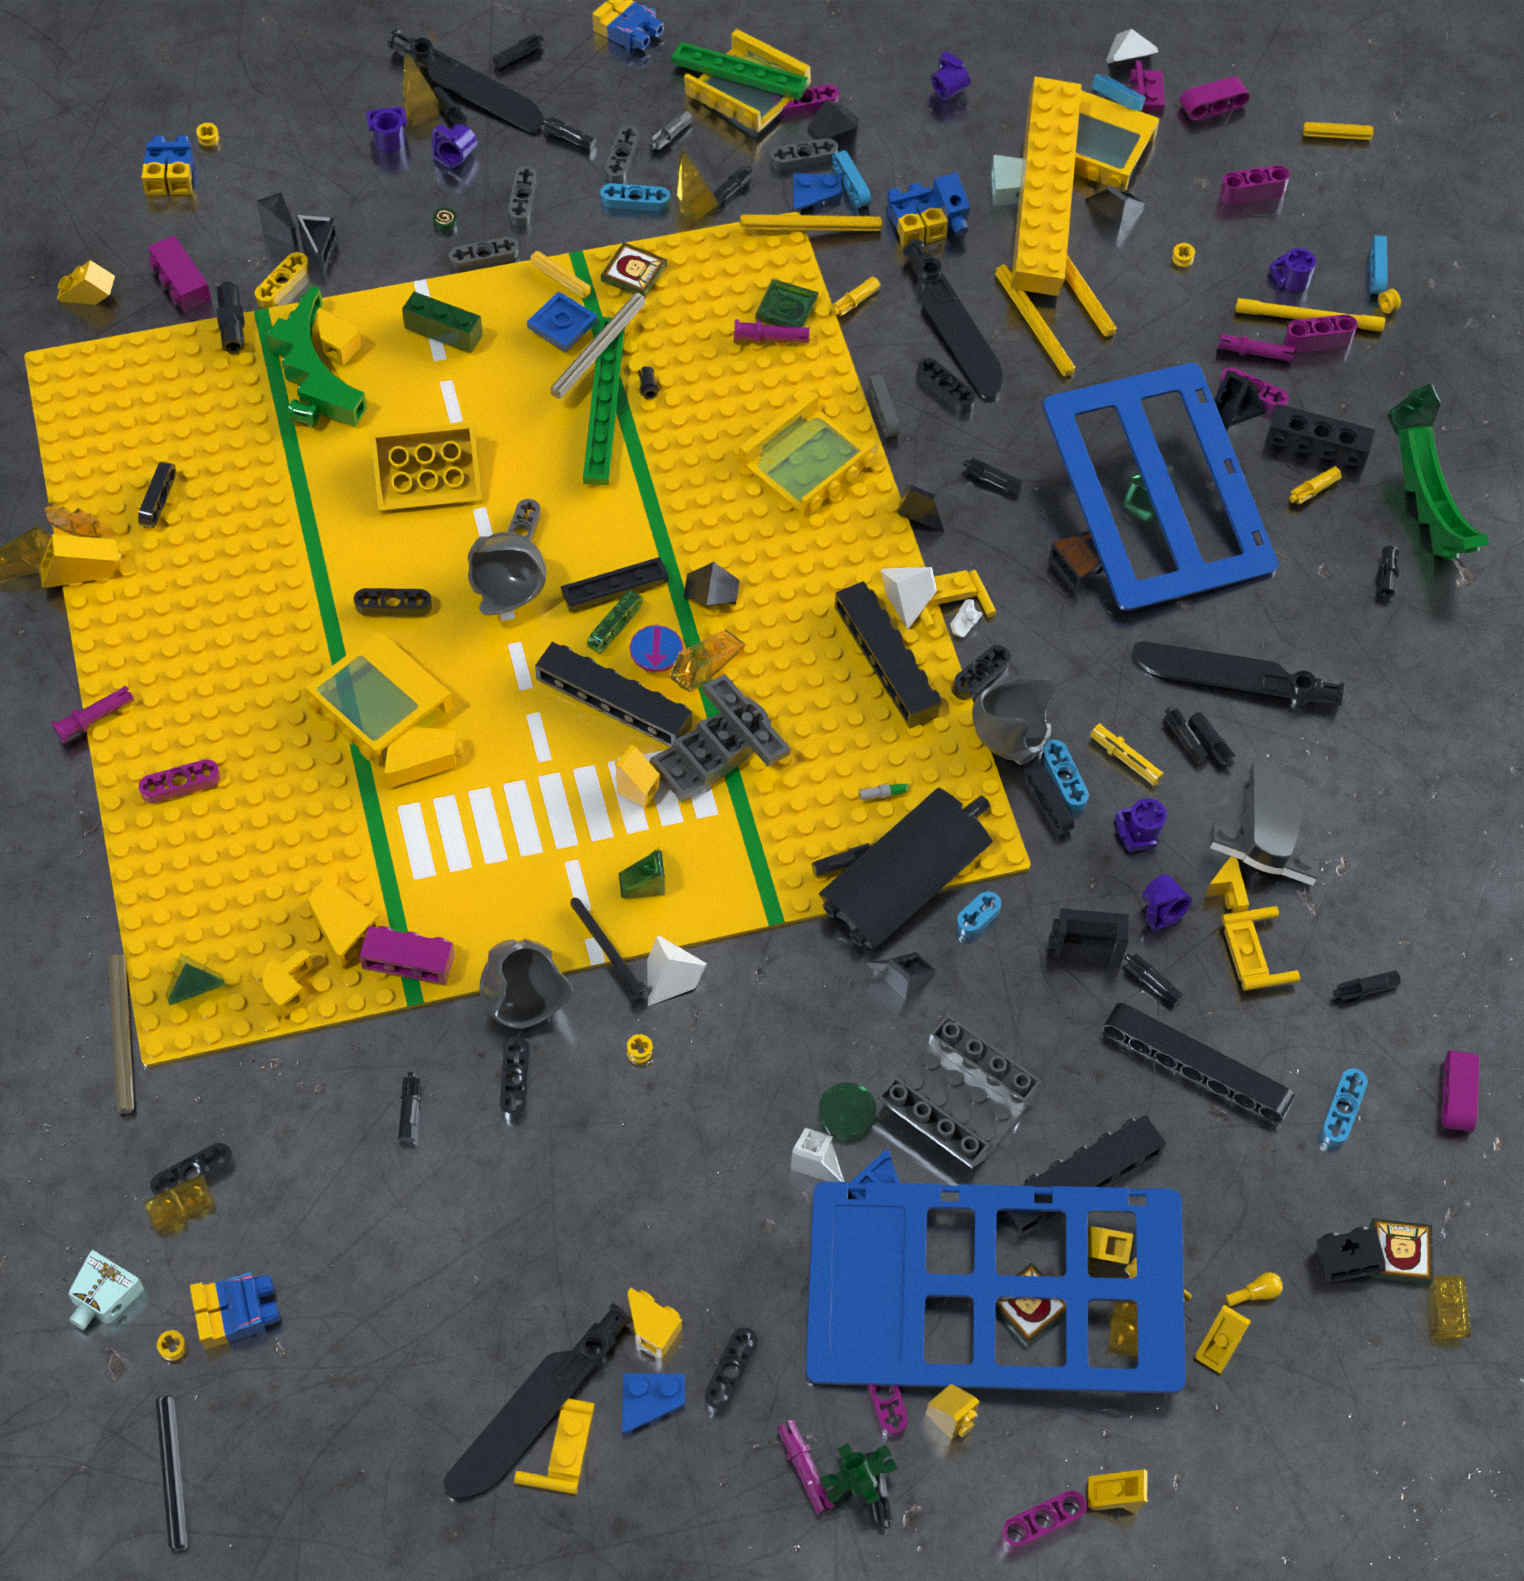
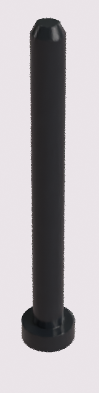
M576 897L571 899L570 906L629 986L628 994L633 1000L642 998L649 991L647 984L644 981H638L582 901Z

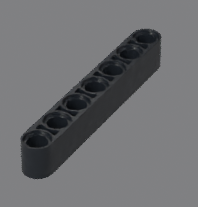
M1117 1003L1103 1026L1104 1033L1110 1038L1269 1121L1282 1123L1295 1099V1094L1286 1086L1127 1004Z

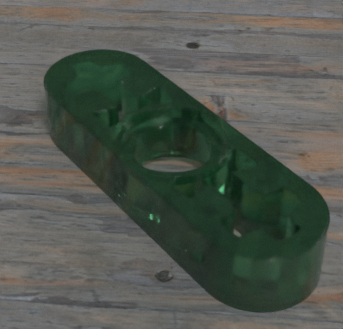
M629 590L590 634L587 647L601 654L637 614L642 606L643 597Z

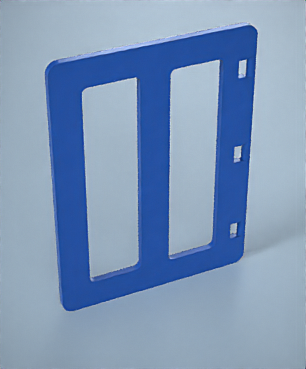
M1187 363L1051 395L1045 399L1042 405L1044 414L1119 608L1130 611L1269 575L1277 569V557L1199 365ZM1200 390H1202L1206 400L1205 403L1201 404L1196 394ZM1173 392L1180 394L1241 548L1242 555L1211 563H1205L1202 560L1142 407L1141 400ZM1106 408H1114L1116 410L1177 567L1176 572L1145 580H1138L1135 577L1077 426L1075 416ZM1230 460L1234 473L1228 474L1224 462ZM1258 532L1263 545L1257 546L1252 534Z

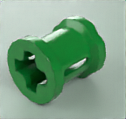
M296 399L291 400L287 411L288 421L294 422L296 420L308 423L309 427L316 426L320 415L319 405L313 404L309 406L301 404Z

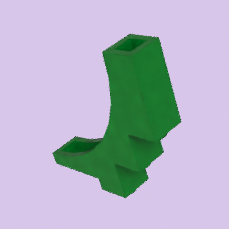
M311 285L306 294H302L298 306L294 311L290 312L288 319L278 318L274 326H270L266 338L269 343L270 352L284 356L282 368L284 369L285 379L299 384L297 395L301 404L309 406L313 404L319 405L321 415L356 427L367 410L365 392L347 385L333 375L321 362L314 350L312 332L317 317V310L322 307L323 303L320 288Z
M1418 426L1398 430L1405 491L1415 492L1419 523L1429 524L1433 555L1443 556V560L1459 558V553L1480 551L1479 547L1489 545L1488 535L1479 532L1471 526L1452 499L1439 464L1432 426Z

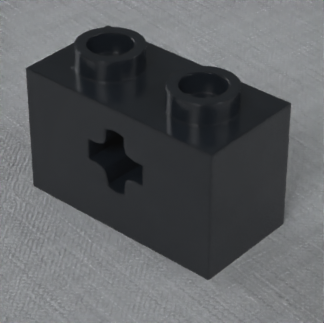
M1357 1227L1350 1233L1340 1235L1338 1233H1328L1320 1239H1316L1317 1252L1326 1284L1386 1272L1385 1258L1376 1227ZM1347 1250H1352L1354 1255H1349Z

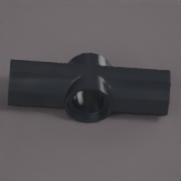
M231 281L222 282L217 287L219 306L216 308L219 330H221L223 351L230 354H238L242 349H245L243 328H245L244 313L240 303L239 286Z

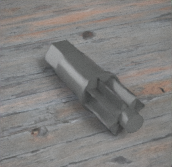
M686 110L680 112L649 139L651 142L649 148L651 150L656 148L658 151L668 142H671L680 131L692 122V115Z

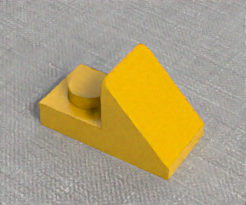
M1231 856L1211 881L1206 897L1225 895L1227 909H1231L1232 913L1247 911L1249 901L1237 858Z
M1224 1305L1194 1358L1221 1374L1251 1321Z
M1145 1469L1088 1476V1508L1094 1511L1124 1508L1131 1513H1137L1147 1503V1471Z

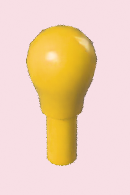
M1266 1272L1252 1283L1246 1285V1288L1225 1295V1299L1229 1307L1249 1299L1252 1301L1274 1299L1281 1294L1283 1283L1277 1274Z

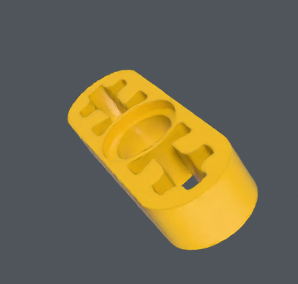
M295 252L288 255L256 288L255 297L259 307L264 309L275 307L308 273L309 264L305 254ZM281 277L289 279L286 283L279 284L276 282V280Z

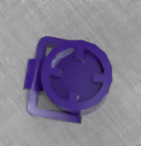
M945 51L938 60L939 70L933 73L930 78L936 93L941 99L947 101L970 87L971 79L966 68L963 66V62Z
M393 107L366 112L369 131H373L376 148L384 153H395L401 150L405 145L404 127L407 126L404 108Z
M439 124L432 130V157L450 169L462 164L477 146V138L474 132L465 125L456 124L449 130Z
M1292 249L1286 255L1278 257L1277 260L1273 261L1269 271L1280 288L1285 287L1287 290L1294 292L1304 291L1311 284L1315 273L1316 258L1314 254L1306 249ZM1279 266L1282 267L1281 273L1277 270Z
M1151 798L1141 799L1132 808L1120 809L1115 815L1116 827L1127 850L1140 851L1157 847V842L1162 836L1167 818V812L1163 804ZM1129 816H1130L1129 822H1128V825H1127V822L1125 821L1124 817H1129Z
M1163 874L1151 881L1142 895L1143 901L1148 905L1146 921L1153 931L1177 924L1178 919L1188 911L1192 903V898L1168 874Z

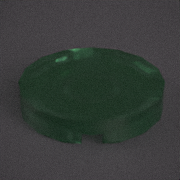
M841 1082L831 1086L823 1093L818 1107L819 1120L826 1128V1131L830 1135L842 1140H854L861 1137V1135L873 1127L877 1115L876 1102L872 1094L863 1086L852 1082Z

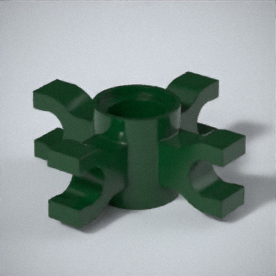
M848 1443L838 1448V1453L842 1458L840 1462L841 1472L819 1478L824 1490L834 1486L831 1490L825 1492L830 1504L840 1499L843 1493L848 1490L853 1495H863L868 1505L880 1500L878 1493L874 1489L877 1485L875 1476L881 1473H891L898 1469L892 1458L883 1462L886 1457L892 1455L888 1446L885 1444L879 1447L868 1458L862 1452H853Z

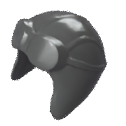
M500 532L490 536H480L469 551L468 580L473 591L482 596L483 601L479 609L486 616L503 614L522 607L536 598L545 585L547 570L544 558L535 544L522 535L512 532Z
M1043 677L1021 678L1003 681L982 691L976 697L973 704L972 717L976 734L983 745L994 754L1004 759L1013 760L1019 765L1026 764L1043 751L1042 748L1048 743L1051 735V724L1046 720V705L1054 692V683L1050 679Z
M511 939L502 941L489 950L488 961L482 971L479 990L485 1010L497 1022L511 1028H528L550 1018L572 996V984L559 971L552 960V950L545 945L530 939H523L522 941Z

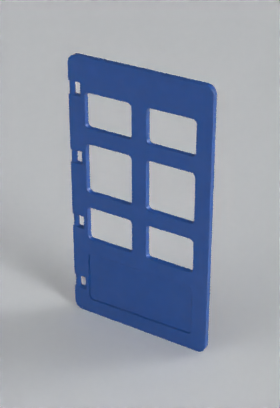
M821 1182L814 1188L806 1360L807 1377L815 1384L831 1385L874 1384L878 1386L947 1388L952 1384L958 1388L1179 1393L1183 1390L1186 1382L1181 1195L1174 1189L1165 1188L1128 1189L1116 1187ZM848 1191H866V1200L848 1199ZM941 1193H959V1202L941 1201ZM1034 1194L1052 1195V1203H1034ZM1128 1196L1146 1197V1205H1128ZM929 1210H972L975 1213V1261L972 1274H930L926 1271L927 1213ZM999 1211L1063 1212L1066 1215V1274L1062 1277L1002 1276L997 1274V1213ZM1090 1213H1131L1136 1217L1137 1275L1135 1278H1093L1089 1276L1087 1217ZM928 1297L971 1298L974 1301L973 1361L971 1364H928L924 1361L925 1301ZM998 1299L1064 1301L1066 1303L1065 1366L1034 1367L1000 1366L996 1364V1301ZM1125 1301L1134 1302L1137 1305L1138 1366L1135 1369L1092 1368L1089 1365V1302Z

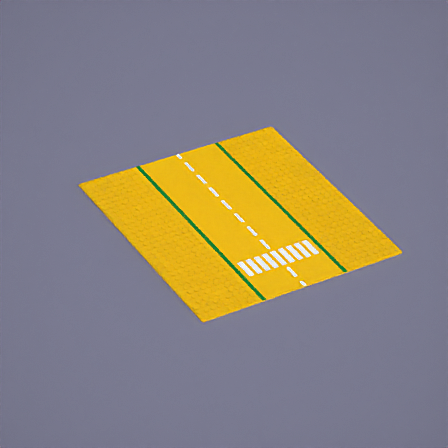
M790 212L779 215H800V213ZM736 222L626 242L625 244L665 259L644 291L603 275L624 243L548 257L590 285L591 292L586 298H581L531 264V260L322 298L323 305L321 309L328 313H334L342 321L353 324L360 330L362 347L344 366L323 354L318 317L315 319L312 332V344L321 362L333 375L344 383L365 392L367 410L356 427L321 414L315 427H309L308 423L296 420L294 422L288 421L287 411L291 400H299L297 395L299 384L285 379L284 369L282 368L284 356L270 352L266 335L270 326H274L278 318L287 320L290 312L296 309L299 302L243 312L245 328H243L245 349H242L238 354H230L223 351L221 330H219L217 317L25 353L24 358L53 532L55 535L116 540L117 551L121 552V564L119 567H116L112 577L62 586L83 709L119 690L124 685L128 687V692L130 691L134 698V701L91 723L87 730L123 952L126 958V970L141 1060L145 1067L480 993V979L484 966L488 961L489 950L505 940L514 939L522 941L523 939H530L545 945L552 950V960L562 974L612 964L570 906L571 899L575 897L582 901L624 961L648 956L658 936L663 937L680 948L827 916L828 914L822 907L824 902L818 893L845 869L815 877L811 863L847 851L849 848L867 843L872 846L938 787L963 804L962 809L978 796H984L988 800L990 807L977 819L993 840L990 846L941 890L1025 872L1030 869V860L992 753L983 745L976 734L972 717L973 700L972 698L967 700L959 699L951 691V685L956 675L962 669L939 604L927 607L935 624L934 629L926 631L918 615L907 630L886 595L881 574L882 569L925 567L909 519L897 514L901 497L839 322L831 311L833 305L806 230L741 229L740 223ZM773 286L816 299L803 327L810 328L808 344L761 340L759 343H754L752 340L733 342L735 319H739L740 322L755 323ZM413 291L481 316L483 336L472 353L404 328L402 308ZM558 291L595 313L598 318V322L567 352L527 328V321ZM635 293H639L645 297V305L625 326L609 485L583 484L595 361L561 399L551 395L550 387L599 334L600 317L613 318ZM757 320L762 322V325H774L768 322ZM644 366L653 368L655 382L659 386L658 395L654 399H645L639 392L641 384L638 370H641ZM812 390L819 396L818 409L863 446L866 447L873 440L877 443V458L870 467H865L861 470L853 481L846 482L837 494L825 499L817 510L810 511L806 516H803L739 463V446ZM474 423L483 501L378 511L370 433ZM823 430L768 475L801 502L802 497L857 453L830 431ZM159 462L175 464V480L155 528L140 526L138 523L139 510ZM524 499H533L540 505L541 516L532 543L539 549L546 564L547 575L545 585L536 598L522 607L507 613L486 616L479 609L483 598L473 591L468 580L469 551L480 536L507 532L518 503ZM528 510L527 513H524L525 520L528 521V515L533 510ZM517 529L514 533L525 536L528 534V531L526 529ZM657 557L661 558L669 576L668 583L569 612L561 594L560 586ZM715 562L739 579L736 604L705 605L693 599H684L687 574ZM862 581L866 583L869 590L873 589L879 606L887 611L891 625L901 633L904 646L913 652L916 665L920 670H924L931 689L936 690L941 698L937 718L909 729L834 608L836 592ZM363 588L424 589L431 595L432 609L424 616L361 615L355 609L354 595ZM390 598L386 601L388 606H396L400 603V600L397 598ZM365 599L363 604H368V601H370V599ZM378 599V605H381L380 599ZM405 599V606H408V599ZM418 600L416 605H421L423 600ZM652 625L665 626L675 631L681 638L683 645L680 661L674 667L662 672L646 671L637 666L631 658L629 649L631 639L637 631ZM380 630L451 692L454 706L451 711L445 714L436 707L412 727L457 730L458 741L463 742L462 757H457L456 768L395 787H386L384 769L388 746L381 750L384 762L381 766L377 765L372 759L370 761L361 754L359 747L354 743L349 744L338 728H331L319 711L315 713L311 710L306 702L308 697L305 687ZM552 641L559 645H565L573 652L583 657H590L597 664L605 668L614 669L619 675L629 680H636L643 687L653 692H660L667 699L687 706L692 711V727L687 734L696 730L698 722L720 713L702 690L704 684L726 674L745 697L752 699L764 709L769 717L772 728L791 748L790 755L767 767L754 752L721 779L682 803L660 778L659 790L648 805L643 808L617 793L615 761L621 752L625 753L630 745L635 746L648 762H650L651 757L669 749L670 746L536 680L535 664ZM362 657L355 660L317 690L318 693L372 741L379 739L390 730L391 726H395L418 708L410 698ZM205 759L212 760L218 765L220 780L213 787L156 803L146 802L141 796L139 782L147 775ZM209 770L203 771L205 777L210 776ZM194 773L191 774L192 780L196 781ZM178 776L174 778L172 784L182 786L187 782V778ZM164 781L163 783H164L165 789H167V788H168L167 782ZM909 784V791L904 794L893 795L883 799H859L858 791L861 789L878 787V785ZM155 785L149 786L150 792L156 791ZM327 878L375 912L379 917L380 926H386L393 931L402 933L411 931L428 938L441 937L449 942H453L455 956L446 986L362 969L360 960L361 950L344 968L340 967L310 911L307 897L311 889L317 884L320 885ZM304 948L311 955L314 967L296 981L303 988L306 1001L282 1018L268 1002L262 982L263 971L272 958L281 965L288 955L294 952L297 953Z

